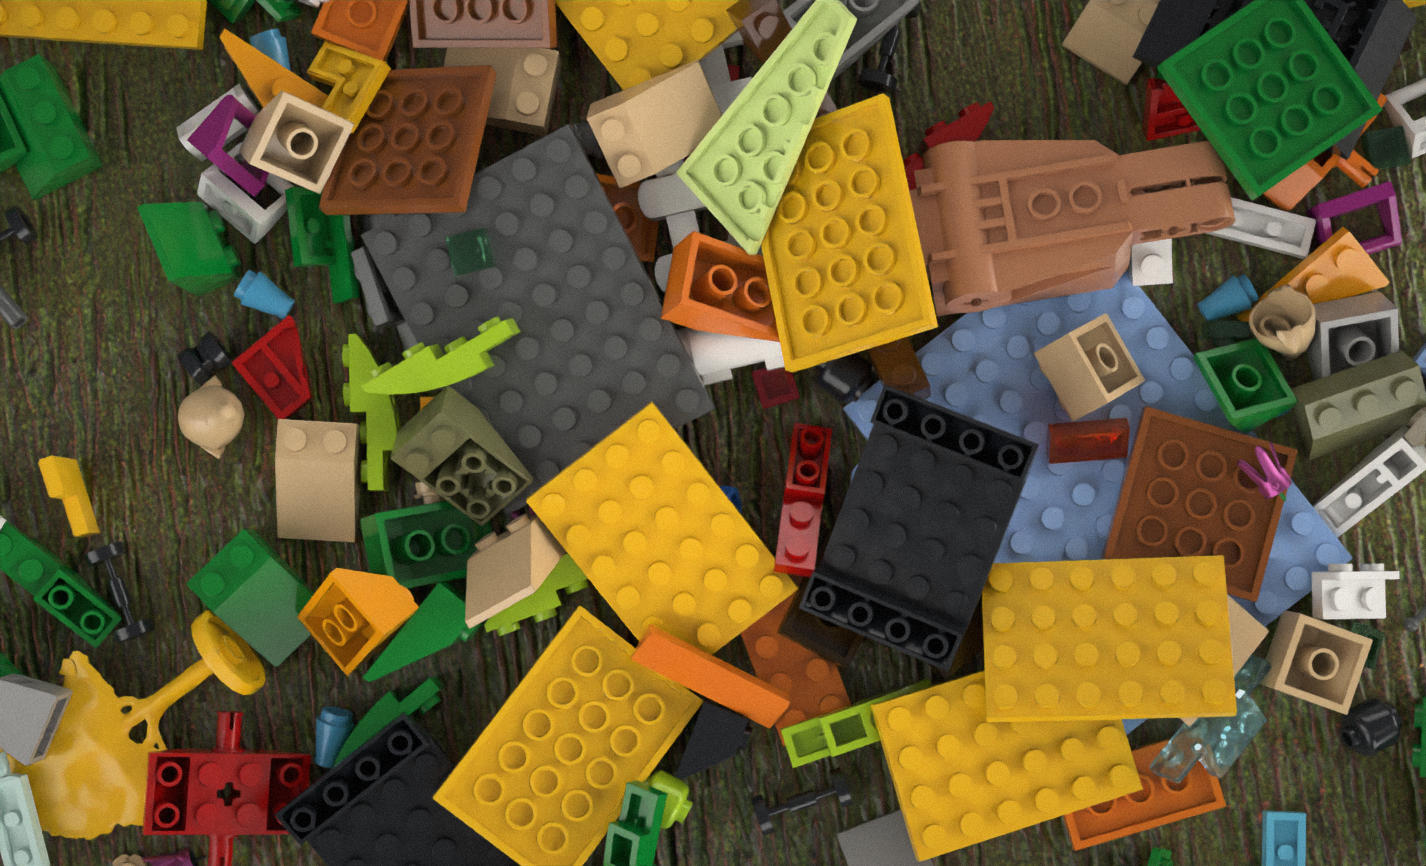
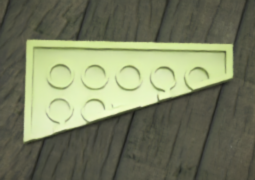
M815 0L676 172L682 181L750 255H757L856 24L857 18L840 0Z

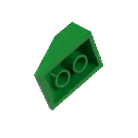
M203 202L149 203L137 207L168 281L199 297L241 279L237 267L241 266L240 258L232 244L226 245L221 233L226 231V226L217 209L212 211Z
M448 501L375 513L360 519L370 573L392 576L400 585L405 586L407 589L467 577V560L477 550L474 544L492 532L490 520L481 527Z
M243 529L186 583L215 615L276 668L312 635L297 616L315 592L254 529Z
M439 582L363 678L368 682L381 679L461 640L464 642L470 641L482 627L484 621L469 629L465 623L466 595L450 582Z

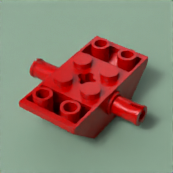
M222 710L217 711L216 746H213L212 749L180 748L148 752L142 834L206 835L210 837L208 866H232L233 841L238 835L290 834L276 818L275 813L309 787L311 754L244 749L240 747L243 712H227ZM225 783H227L231 787V792L225 799L217 796V790H223Z

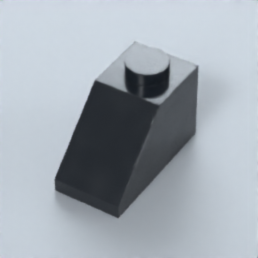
M704 699L675 776L684 779L734 757L737 748L745 750L753 728L746 726L749 718Z

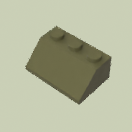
M1398 351L1291 388L1298 401L1293 406L1308 460L1396 431L1404 425L1406 427L1410 426L1408 422L1412 416L1422 407L1426 406V391L1420 366L1403 351Z

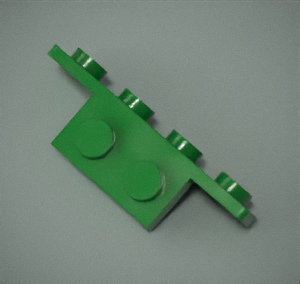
M304 187L286 189L285 196L294 267L328 266L334 304H342L358 298L360 282L355 276L354 262L351 256V252L355 250V238L351 232L350 216L326 215L319 209L322 192L318 194Z

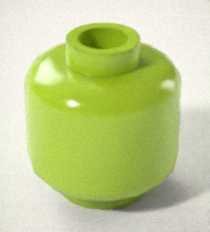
M657 770L648 776L644 784L668 793L661 828L667 829L675 820L682 824L693 803L687 800L689 786L685 782L663 770Z

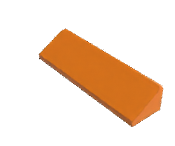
M652 624L648 625L631 656V660L769 729L791 703L788 693Z

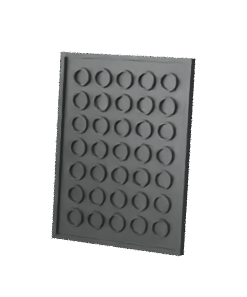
M569 124L474 174L466 212L399 214L361 235L417 344L423 342L425 347L438 344L443 354L446 355L447 353L444 350L446 345L465 336L467 341H470L480 335L478 327L498 316L501 322L513 318L518 326L520 333L487 351L495 366L475 376L449 385L482 412L534 478L533 482L503 508L506 515L527 505V497L651 401H653L674 429L716 408L673 323L661 319L663 304L574 130Z

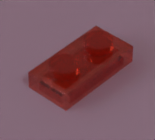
M1127 418L1048 424L1046 455L1049 464L1127 458L1130 433Z

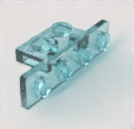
M1251 655L1234 676L1236 716L1199 717L1190 727L1184 722L1150 764L1149 768L1153 774L1172 782L1180 783L1199 760L1209 775L1221 779L1267 721L1250 694L1271 669L1268 660Z

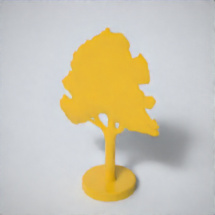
M205 610L194 619L191 625L192 637L202 659L192 664L156 693L143 699H137L133 696L118 698L114 693V688L89 663L88 656L80 651H73L69 659H63L58 673L64 675L63 687L73 690V694L45 759L27 766L6 753L11 773L28 775L41 830L48 831L51 836L61 835L65 838L74 839L84 837L87 840H91L100 834L107 835L111 833L117 824L123 827L131 824L143 826L148 752L167 750L158 728L160 718L168 707L183 695L196 688L213 673L231 690L242 695L254 694L263 687L266 681L263 665L254 648L211 610ZM130 705L132 707V710L127 714H123L120 711L123 707ZM146 720L148 723L147 736L143 743L136 744L129 738V732L132 727ZM156 743H157L159 749L154 748V745H155Z

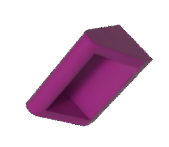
M227 95L191 134L187 141L255 197L265 186L269 172L249 164L246 159L239 164L222 149L233 118L249 130L255 115L233 95Z
M1391 181L1318 204L1307 210L1308 218L1316 219L1313 233L1318 247L1332 236L1330 219L1374 205L1377 206L1386 233L1358 243L1368 255L1401 245L1402 237L1397 199Z

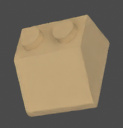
M1089 0L1063 41L1062 46L1124 85H1127L1142 63L1132 56L1160 0Z
M281 90L255 116L239 152L249 164L321 194L354 123Z
M1107 313L1034 352L1041 372L1050 381L1058 396L1061 407L1068 413L1072 422L1111 402L1145 381Z
M1284 610L1280 616L1257 684L1347 715L1373 640L1301 613Z

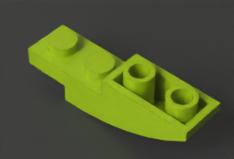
M497 316L478 327L480 335L470 341H467L465 336L446 345L444 347L446 355L443 354L438 344L425 347L423 342L418 343L402 353L405 360L392 367L390 362H387L369 372L371 380L361 385L365 393L394 395L425 392L457 383L495 366L487 351L520 333V330L513 318L501 322Z
M348 334V344H343L342 347L343 366L349 367V383H344L343 399L344 405L350 406L351 413L366 415V421L360 422L361 444H367V460L361 461L362 483H368L369 491H390L389 453L393 450L397 432L402 428L399 410L394 395L364 392L361 385L371 380L368 373L381 366V364L362 337L357 334Z
M568 553L563 555L536 592L490 617L484 624L486 632L496 630L498 636H502L521 629L518 622L520 620L533 616L535 623L558 615L556 607L564 605L559 590L565 588L568 595L589 587L587 576Z
M926 678L854 702L853 705L780 728L793 768L828 756L834 757L880 741L870 705L932 686L930 679Z

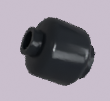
M858 353L815 365L820 370L816 378L817 385L840 403H846L850 399L856 402L874 379L870 375L872 370L871 363Z
M1369 698L1349 708L1347 715L1342 714L1339 735L1341 741L1348 749L1369 757L1398 741L1402 722L1398 712L1391 704L1382 702L1379 699Z

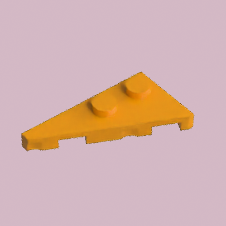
M223 29L219 38L230 58L235 62L247 81L248 87L262 109L281 90L322 108L328 98L327 94L230 31Z
M1342 227L1259 298V301L1251 304L1252 309L1243 311L1237 318L1245 327L1250 328L1249 319L1253 308L1268 296L1269 291L1286 284L1291 285L1293 290L1305 294L1312 304L1353 297L1385 287L1390 282L1350 231Z

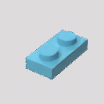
M1262 810V866H1305L1306 813L1302 811Z

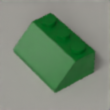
M37 54L3 71L0 75V93L28 152L15 165L33 200H37L104 166L55 66L42 55Z

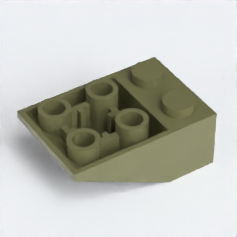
M449 385L397 432L390 459L481 527L526 489L534 479L482 412Z

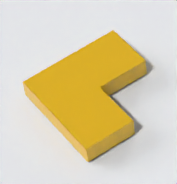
M325 41L306 73L311 79L334 87L322 108L353 122L354 126L350 133H354L391 68L385 61Z
M53 455L40 459L38 464L48 495L51 498L62 499L73 536L90 537L100 533L77 460Z

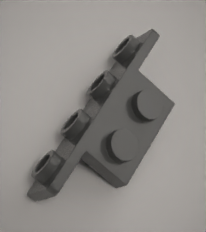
M364 214L361 216L364 231L367 232L399 214ZM362 247L351 252L354 262V273L361 283L367 301L366 309L369 316L373 319L375 327L396 326L404 351L417 345L368 248Z

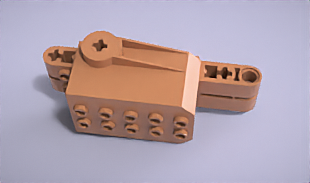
M1096 140L952 141L932 147L923 154L924 169L914 171L917 189L909 191L927 277L931 278L937 316L979 312L993 307L1111 289L1129 267L1131 245L1214 232L1225 229L1235 222L1229 187L1225 183L1227 177L1224 162L1209 141L1124 155L1116 154Z

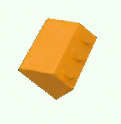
M336 568L324 580L298 614L297 618L342 671L349 676L381 651L419 607L414 602L411 592L405 586L400 585L392 576Z

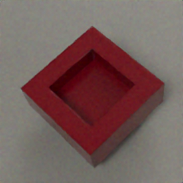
M785 367L767 371V368L751 372L762 410L800 399L793 374L786 371Z

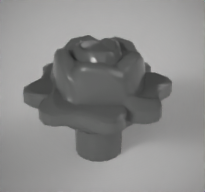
M585 120L580 124H574L572 129L586 156L588 154L594 155L597 159L601 160L604 154L590 124Z

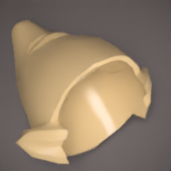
M1286 284L1272 289L1268 292V296L1262 299L1251 311L1249 327L1252 333L1263 346L1281 353L1287 361L1298 358L1307 350L1314 338L1316 325L1315 307L1305 294L1293 290L1291 285Z
M214 375L201 388L195 390L182 401L178 412V422L183 435L187 439L219 459L224 453L225 446L232 442L241 432L245 414L241 401L230 390L223 388L220 380Z

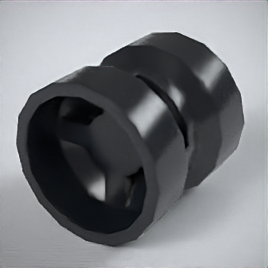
M211 331L200 338L198 345L193 348L187 347L178 353V358L185 369L200 385L211 379L212 372L216 369H224L233 361L224 345Z

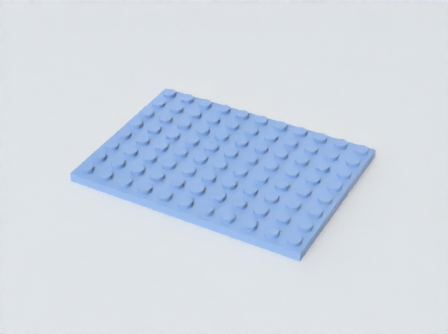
M1127 270L1111 289L1005 305L984 311L967 313L915 353L930 384L931 397L925 400L1039 444L1027 481L994 563L1105 560L1101 558L1141 411L1145 406L1258 438L1253 430L1245 434L1229 423L1193 358L1194 355L1140 286H1133L1131 284ZM1107 313L1145 381L1111 402L1072 422L1068 413L1061 407L1058 396L1050 381L1041 372L1034 352ZM880 380L867 389L856 402L852 401L843 408V411L866 440H868L874 425L870 421L883 389ZM1293 481L1287 489V500L1283 504L1257 602L1230 596L1264 627L1280 616L1284 610L1289 609L1312 591V572H1328V564H1346L1353 559ZM1148 718L1122 719L1126 735Z

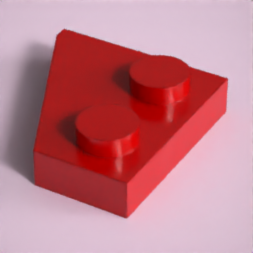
M1157 78L1147 79L1142 127L1146 141L1201 130L1166 80Z
M288 315L231 362L277 419L291 418L314 399L297 323L291 315Z

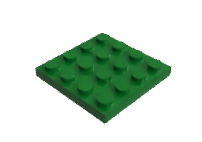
M1254 0L1163 61L1157 67L1252 201L1383 111L1304 0Z

